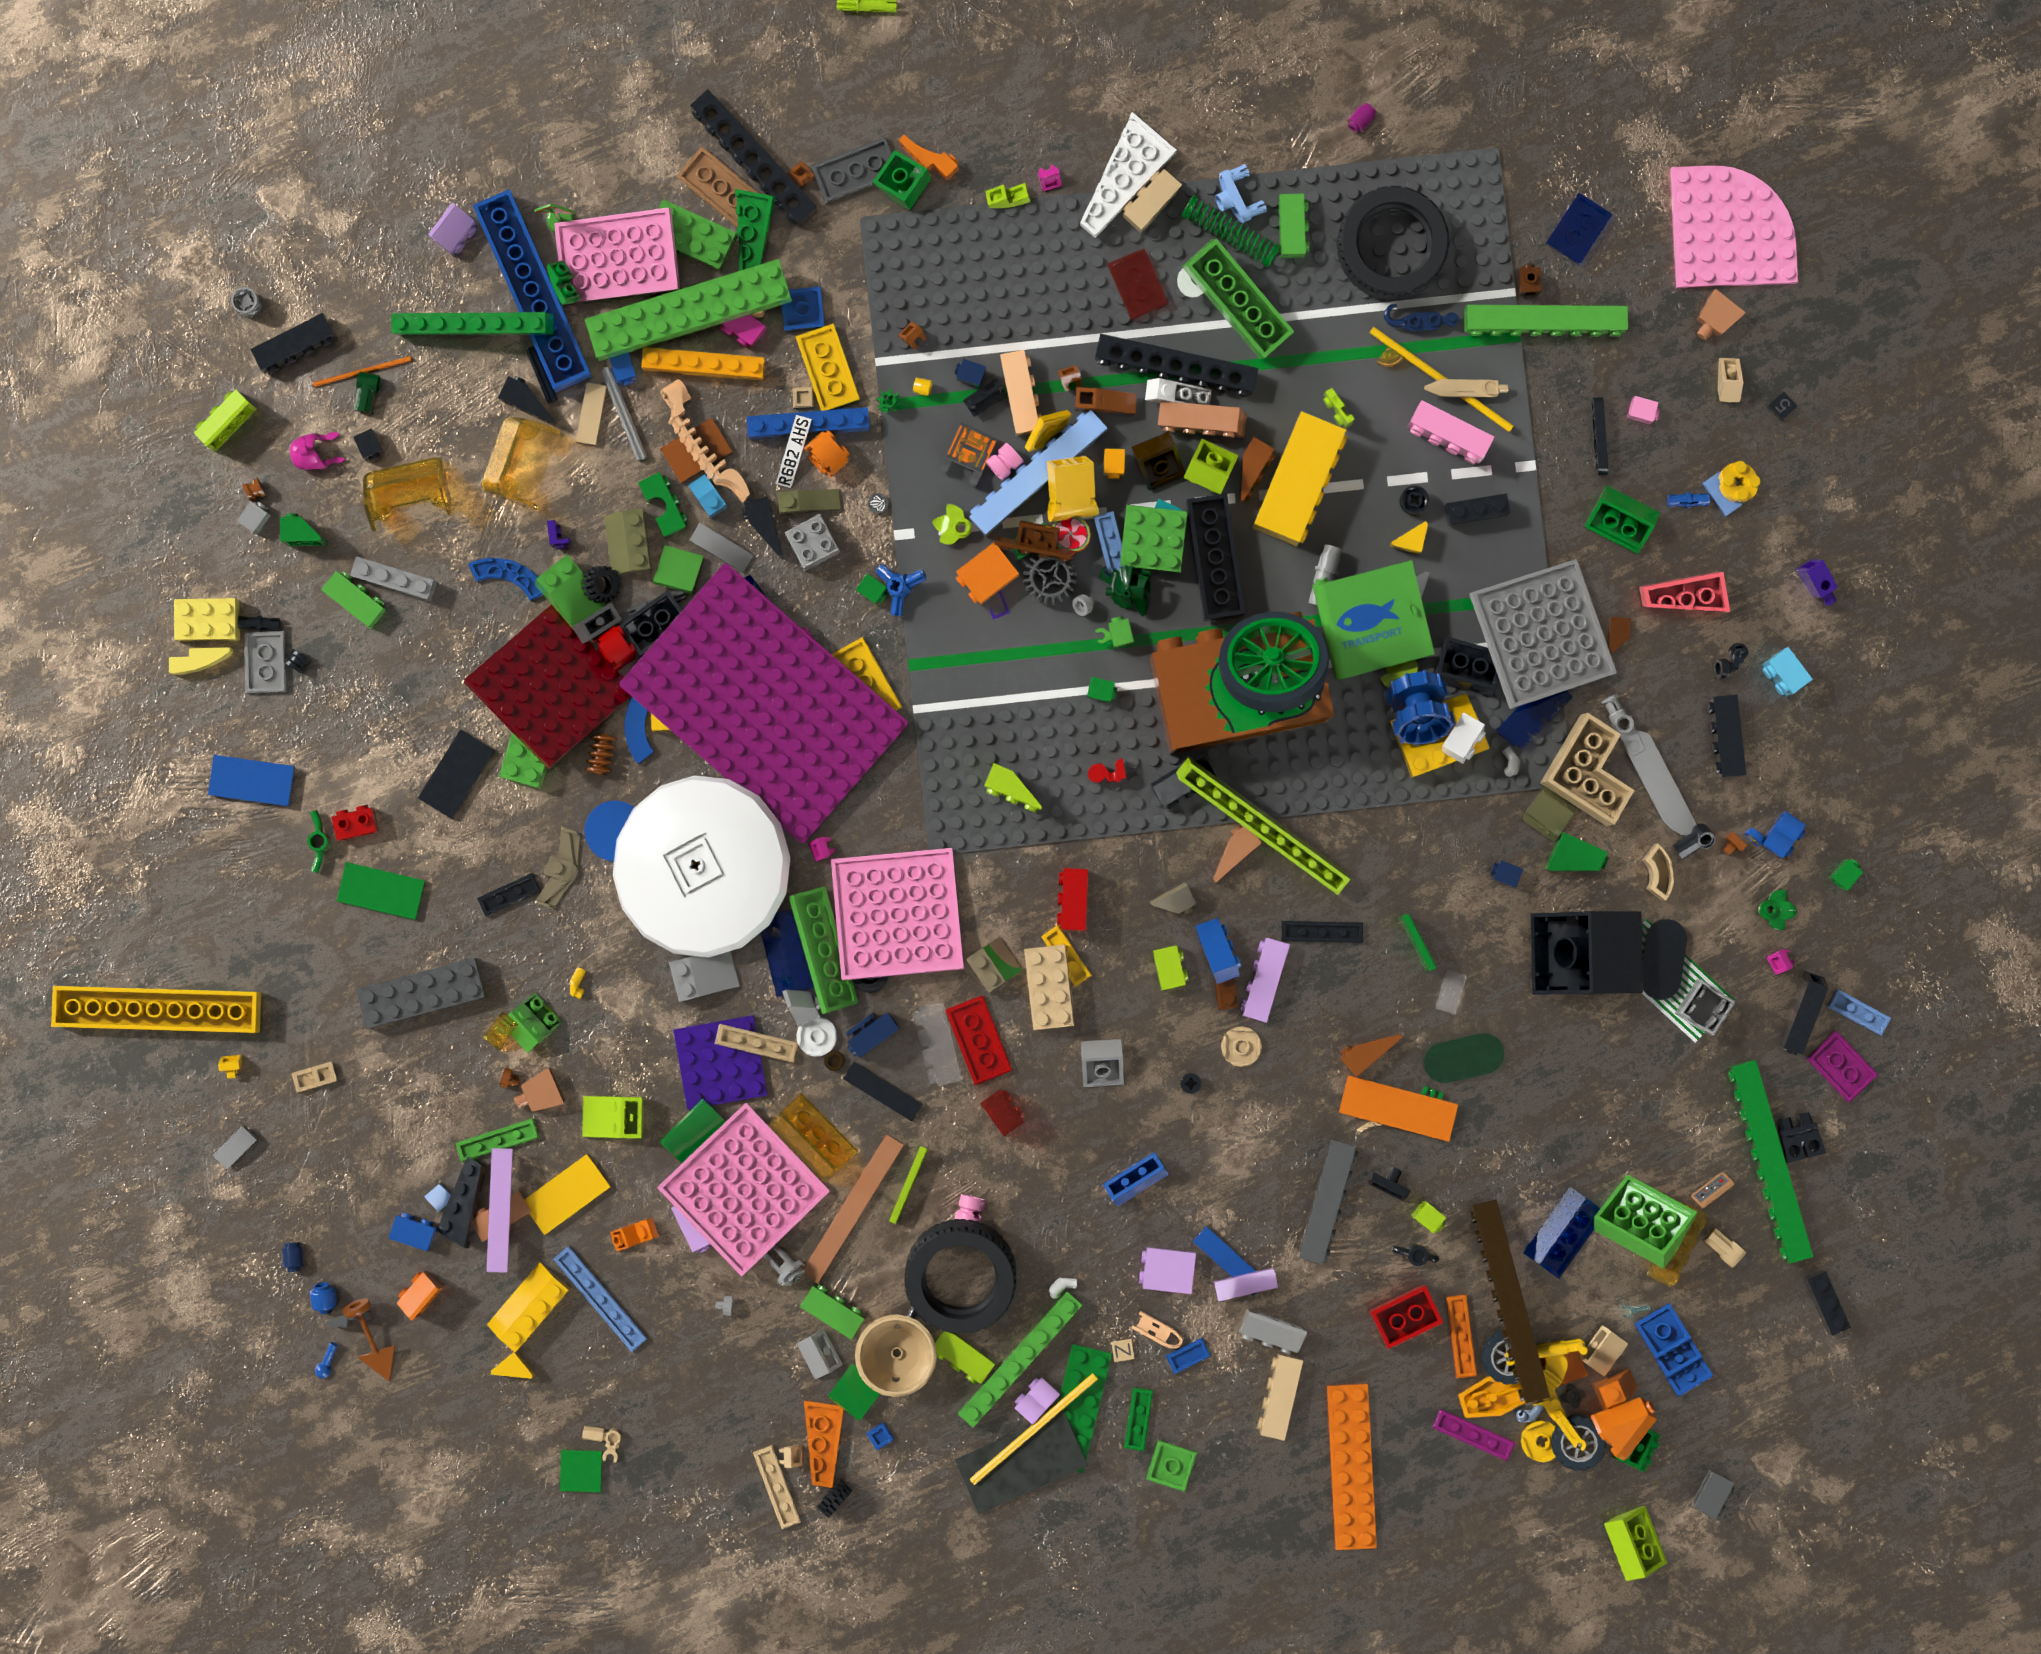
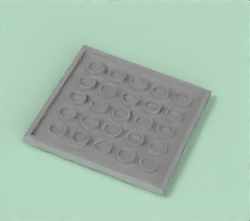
M1577 559L1469 594L1509 709L1617 673Z

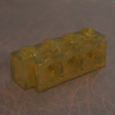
M1684 1202L1682 1204L1695 1210L1697 1216L1692 1223V1230L1686 1234L1682 1241L1683 1248L1677 1251L1672 1258L1674 1260L1673 1268L1668 1269L1666 1266L1663 1269L1652 1263L1646 1274L1669 1287H1672L1673 1284L1676 1285L1679 1281L1680 1273L1690 1258L1689 1254L1692 1248L1696 1246L1699 1239L1698 1236L1708 1221L1706 1213Z

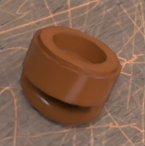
M504 1068L499 1084L500 1087L507 1089L508 1085L515 1086L519 1084L520 1079L517 1075L512 1074L513 1069Z

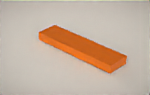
M1467 1295L1447 1296L1446 1304L1456 1378L1477 1376Z

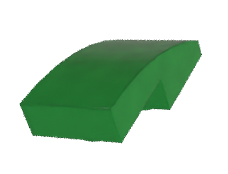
M562 260L549 263L547 265L549 278L561 304L566 305L577 302L581 296L570 282L574 276L565 262Z

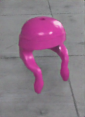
M330 432L327 435L311 433L298 437L289 447L290 457L294 466L304 470L324 469L331 463L343 462L345 458L333 457L322 461L312 449L315 440H332L339 433Z

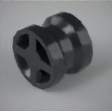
M293 648L291 651L292 655L286 658L284 662L301 673L303 666L308 664L310 660Z
M1188 1073L1181 1078L1180 1086L1184 1092L1193 1094L1200 1089L1201 1081L1197 1075Z

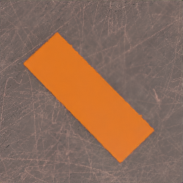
M1348 1075L1339 1113L1449 1142L1458 1104Z

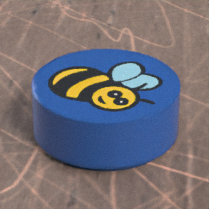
M1749 828L1744 833L1746 838L1758 847L1765 841L1764 836L1754 828Z

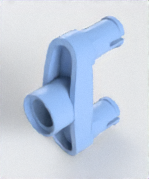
M1245 164L1230 171L1227 169L1220 172L1219 180L1222 193L1215 195L1219 209L1222 212L1231 209L1241 223L1248 222L1252 217L1267 212L1266 205L1263 206V200L1246 206L1234 182L1249 176V170H1245L1247 168Z

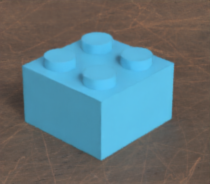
M1789 647L1780 650L1761 664L1764 668L1762 669L1764 675L1774 681L1776 691L1785 697L1794 694L1813 680Z

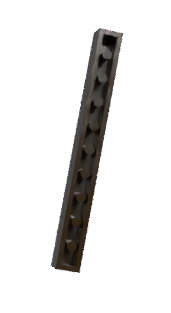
M1497 1199L1473 1205V1211L1470 1212L1472 1223H1477L1478 1231H1475L1477 1242H1482L1484 1249L1480 1253L1483 1263L1487 1262L1489 1270H1486L1488 1282L1493 1283L1494 1290H1491L1493 1301L1498 1302L1499 1310H1496L1499 1322L1503 1321L1505 1329L1501 1330L1504 1342H1509L1510 1349L1507 1350L1509 1361H1514L1515 1369L1512 1370L1514 1380L1520 1383L1521 1389L1518 1390L1520 1402L1524 1401L1525 1406L1550 1401L1549 1391Z

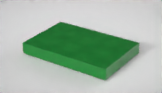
M1410 914L1398 917L1425 972L1436 969V965Z
M702 1099L659 1142L680 1163H683L726 1120Z

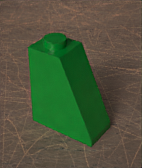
M1562 832L1544 870L1600 871L1601 868H1605L1609 858L1606 857L1608 852Z

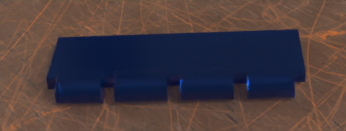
M1566 690L1521 705L1496 731L1513 747L1517 745L1523 750L1532 740L1527 733L1530 732L1533 736H1536L1546 726L1541 718L1543 717L1550 722L1560 711L1555 704L1558 703L1561 707H1564L1573 697Z

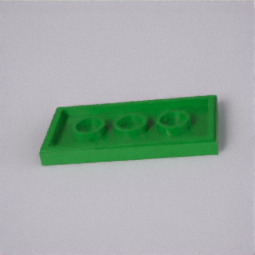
M346 862L336 901L416 920L426 881Z

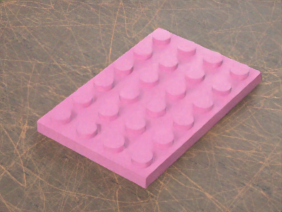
M671 208L554 223L558 260H563L574 277L570 282L581 296L574 303L680 289Z

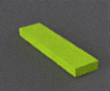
M921 1145L890 1217L889 1222L896 1224L899 1220L928 1151L927 1147Z

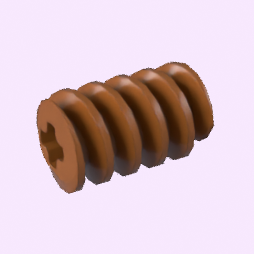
M595 732L598 735L591 736V739L596 743L589 745L594 751L588 752V755L593 759L586 760V763L591 767L585 768L584 771L606 776L604 773L611 771L606 765L612 764V761L607 757L614 756V753L609 751V749L616 747L611 741L617 740V737Z

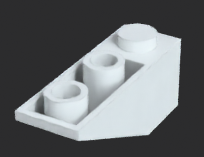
M1158 378L1147 381L1145 400L1156 403L1166 401L1210 405L1212 390Z

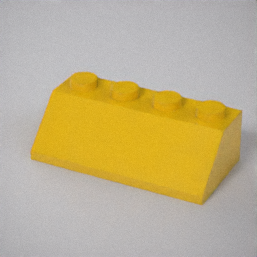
M539 1262L487 1325L504 1344L514 1352H517L571 1288L544 1264Z

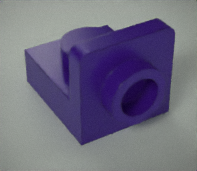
M548 520L547 527L550 546L555 547V550L566 549L567 545H571V540L569 538L559 539V537H562L561 525H557L556 520Z

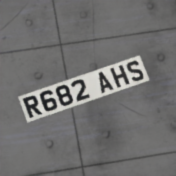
M796 415L777 477V485L788 488L792 487L812 419Z

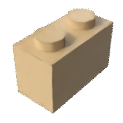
M1602 1325L1587 1345V1353L1585 1355L1581 1354L1579 1359L1605 1377L1611 1371L1619 1356L1624 1353L1628 1343Z

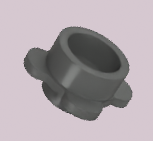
M1570 1384L1567 1386L1568 1390L1562 1395L1561 1399L1564 1403L1568 1402L1572 1408L1576 1409L1579 1408L1586 1393L1583 1390H1578L1575 1385Z

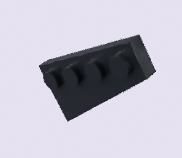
M473 1157L466 1158L436 1229L440 1234L461 1247L468 1249L471 1242L468 1241L469 1234L474 1228V1223L472 1222L474 1211H477L479 1204L477 1196L478 1192H481L486 1165Z

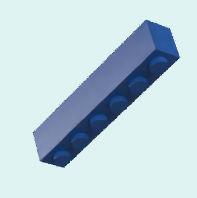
M868 407L747 416V429L750 440L790 437L796 415L812 419L807 436L818 435L821 432L826 433L827 431H830L832 434L870 431Z

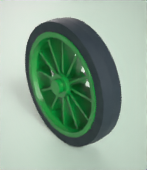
M1264 612L1250 616L1234 626L1226 635L1221 645L1219 671L1225 688L1238 702L1258 711L1282 712L1307 703L1320 691L1328 674L1329 654L1322 634L1309 621L1291 613ZM1278 633L1275 647L1270 648L1265 634ZM1282 633L1294 636L1282 649H1279ZM1261 636L1266 650L1264 651L1250 640ZM1300 640L1307 646L1289 652ZM1244 645L1257 655L1238 652ZM1310 654L1313 657V662L1295 660ZM1235 661L1254 663L1238 669L1235 668ZM1290 668L1308 670L1310 672L1303 678ZM1259 671L1248 683L1241 678V676ZM1281 672L1298 682V684L1287 688ZM1268 673L1266 690L1255 688L1254 686ZM1280 680L1283 690L1269 691L1271 682L1278 683Z

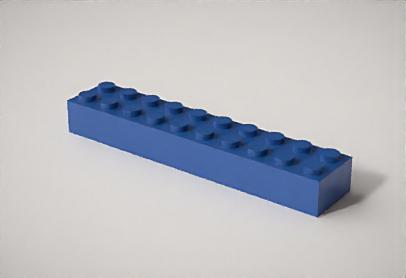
M510 189L474 204L473 208L519 312H547L553 314V335H530L554 391L557 393L593 377Z

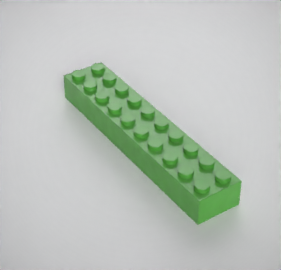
M777 259L585 319L596 358L598 361H602L790 303L792 299L780 261Z

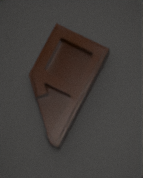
M1609 617L1608 649L1610 655L1630 638L1631 618Z

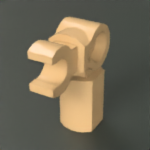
M584 1425L582 1439L597 1442L606 1441L605 1447H607V1450L603 1453V1461H606L608 1454H612L614 1456L613 1462H617L619 1455L616 1449L619 1448L622 1437L620 1430L612 1428L609 1431H605V1428Z

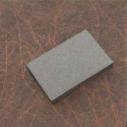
M285 631L244 632L245 693L287 692L286 663L284 662L286 659Z

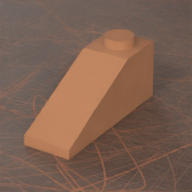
M1240 824L1231 831L1233 836L1229 838L1213 877L1214 883L1220 880L1262 843L1255 834L1244 826L1241 827Z

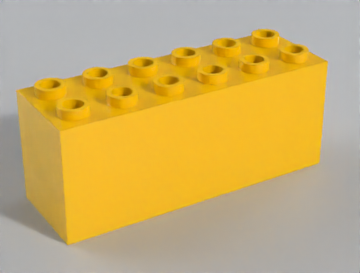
M1300 412L1252 529L1296 547L1299 542L1303 544L1309 531L1305 528L1307 524L1311 525L1317 512L1313 510L1314 506H1319L1323 498L1324 492L1321 491L1322 487H1327L1332 476L1329 470L1330 468H1335L1340 457L1337 451L1338 449L1342 451L1348 436L1344 435L1346 429L1305 412Z

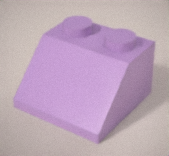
M452 202L428 235L434 243L454 256L463 250L466 239L468 237L471 238L475 234L477 223Z

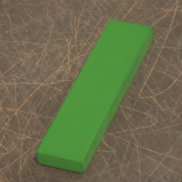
M534 1118L455 1144L462 1163L466 1161L467 1157L477 1158L492 1153V1148L505 1149L539 1138V1133Z

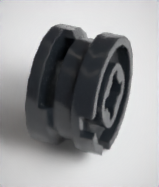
M1410 486L1400 496V507L1406 514L1418 515L1428 506L1429 495L1420 486Z

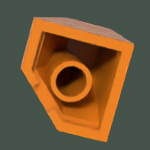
M1630 1368L1592 1383L1603 1411L1633 1400L1638 1388Z
M1641 1397L1591 1416L1602 1440H1606L1610 1446H1613L1610 1448L1611 1452L1615 1457L1623 1461L1630 1456L1657 1420L1653 1404Z

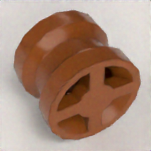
M258 478L253 479V482L250 484L245 483L242 485L250 502L256 501L258 497L263 498L266 496V492Z

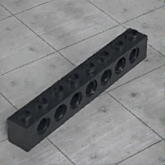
M709 89L690 105L693 110L691 112L692 116L698 122L702 120L706 126L704 128L711 136L716 135L720 140L718 144L725 151L730 150L733 154L732 159L739 166L742 164L747 169L745 173L752 180L756 179L760 183L759 188L765 195L775 196V206L779 210L783 208L788 213L786 217L793 225L797 223L799 226H802L818 211L817 206ZM710 111H715L717 116L714 119H708L707 114ZM723 126L731 128L728 134H722L720 129ZM736 141H743L744 146L742 148L736 149L734 147ZM751 155L758 157L757 162L753 164L747 162V159ZM770 170L772 174L769 178L761 177L762 171ZM779 184L785 186V190L782 193L774 191L775 187ZM791 199H796L799 201V204L791 208L788 206V202Z
M1101 333L1095 355V360L1103 366L1114 364L1118 365V368L1121 370L1137 369V372L1140 374L1149 375V373L1158 374L1157 377L1169 379V377L1177 378L1178 382L1189 384V381L1196 382L1197 386L1208 388L1210 385L1217 387L1216 390L1221 392L1237 391V395L1248 397V394H1253L1258 368ZM1113 349H1120L1122 356L1119 358L1113 357L1111 354ZM1139 353L1142 356V360L1134 362L1131 359V355ZM1158 357L1161 359L1162 364L1160 366H1153L1150 360ZM1172 362H1179L1182 368L1178 371L1172 370L1170 367ZM1198 366L1201 369V373L1193 375L1190 372V368ZM1217 370L1220 372L1221 377L1217 380L1212 379L1210 372ZM1238 375L1241 379L1240 383L1233 384L1230 381V376Z

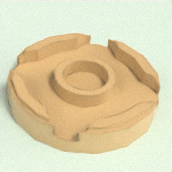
M1243 1026L1234 1027L1229 1030L1221 1043L1222 1054L1226 1061L1239 1067L1249 1066L1254 1063L1260 1056L1262 1049L1261 1039L1257 1033Z

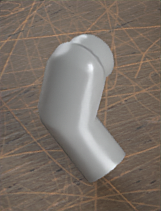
M1509 746L1502 753L1508 760V767L1504 769V773L1506 776L1512 777L1519 772L1520 759L1511 746Z

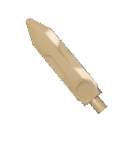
M1440 379L1424 386V390L1440 397H1497L1499 393H1508V385H1498V380Z

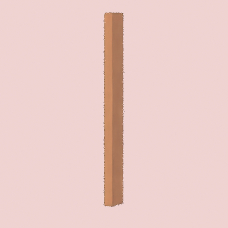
M886 1134L803 1268L805 1271L804 1276L817 1284L819 1283L904 1144Z

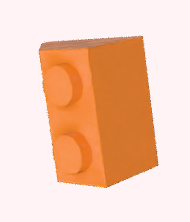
M424 1271L422 1274L418 1272L411 1280L413 1282L412 1286L409 1289L405 1287L398 1295L400 1300L397 1304L410 1320L418 1318L445 1287L427 1271Z

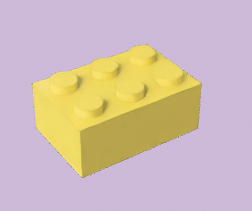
M235 598L174 599V640L179 642L240 641V629H238L240 601Z

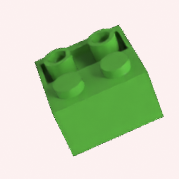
M535 992L511 1011L500 1024L529 1053L563 1022Z

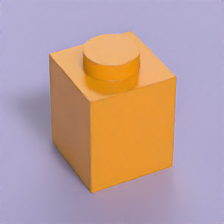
M1125 449L1104 450L1103 476H1108V479H1120V476H1124Z

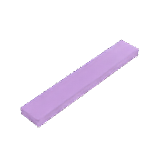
M492 1148L487 1272H508L513 1149Z

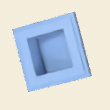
M440 1183L424 1197L440 1212L447 1206L451 1193Z

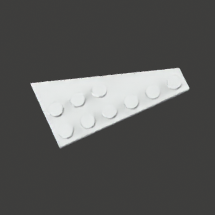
M1133 112L1080 222V225L1095 238L1137 195L1139 190L1150 181L1151 177L1157 171H1160L1177 153L1173 146Z

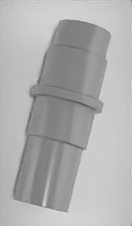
M1324 545L1318 566H1315L1314 584L1316 579L1327 577V580H1335L1336 575L1339 574L1337 570L1341 559V548ZM1312 587L1308 603L1317 606Z

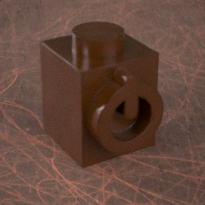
M1534 264L1523 265L1517 272L1519 296L1539 295L1542 291L1540 267H1535Z

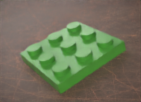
M1127 505L1120 566L1133 565L1136 568L1181 572L1188 511Z

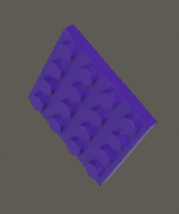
M754 1015L673 1029L687 1110L692 1109L702 1099L711 1106L768 1095L761 1055L715 1044L719 1024L757 1033Z

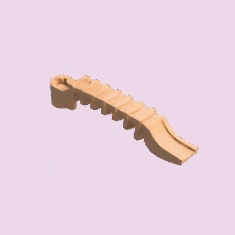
M679 379L675 380L660 391L662 398L671 409L669 425L673 426L675 434H678L680 437V442L685 444L687 452L692 454L693 460L698 462L700 469L704 470L707 474V478L712 479L715 485L731 489L740 501L744 503L750 493L742 476L734 469H726L720 474L719 471L726 466V461L723 459L714 467L712 463L717 460L716 454L714 453L707 458L705 454L709 452L708 447L704 446L700 449L699 445L702 443V439L700 437L695 440L692 438L696 434L695 428L686 429L690 425L689 418L682 419L685 415L683 404L689 401L691 397L683 382Z

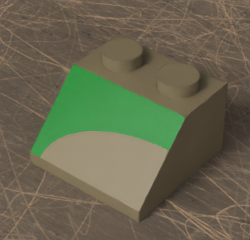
M1000 937L966 959L988 993L1022 971Z

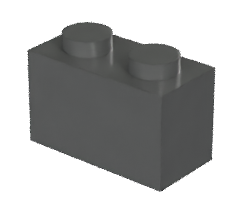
M609 603L573 625L572 628L583 644L622 619L613 604Z
M1709 1469L1690 1506L1716 1520L1717 1516L1720 1517L1724 1512L1726 1499L1730 1498L1734 1492V1483Z

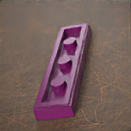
M1442 1409L1439 1410L1432 1428L1505 1461H1508L1515 1442Z

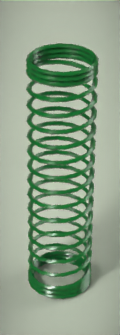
M1193 195L1182 214L1183 218L1190 221L1195 216L1194 224L1201 219L1199 228L1206 223L1204 229L1207 231L1212 226L1210 234L1217 230L1216 238L1223 232L1221 241L1225 240L1229 235L1227 244H1230L1234 239L1233 248L1240 242L1238 251L1245 246L1244 254L1251 249L1249 258L1256 253L1255 261H1257L1263 254L1260 264L1267 268L1271 265L1281 245L1275 243L1264 259L1272 242L1270 240L1258 256L1266 236L1253 252L1261 235L1259 233L1247 249L1255 232L1253 230L1241 246L1249 230V227H1247L1236 242L1244 223L1241 224L1230 240L1238 220H1236L1224 237L1233 217H1230L1219 233L1227 216L1226 213L1213 230L1221 210L1209 226L1208 223L1216 207L1212 209L1202 223L1210 203L1198 219L1197 216L1205 200L1202 201L1190 218L1199 200V197Z

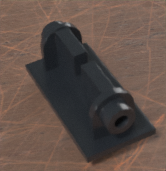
M996 378L964 399L963 402L973 417L1007 396V393Z

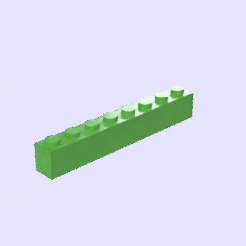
M1467 305L1464 308V333H1470L1471 336H1480L1482 333H1490L1491 336H1501L1502 333H1510V336H1521L1522 333H1530V336H1541L1542 333H1550V336H1562V333H1570V336H1582V333H1590V336L1598 337L1602 336V333H1610L1611 337H1619L1628 330V306Z
M1066 1290L958 1411V1415L970 1426L974 1427L1081 1308L1082 1303Z

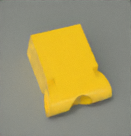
M1087 456L1047 461L1050 497L1048 505L1049 522L1067 520L1074 516L1084 518L1099 515L1098 506L1094 499V462Z

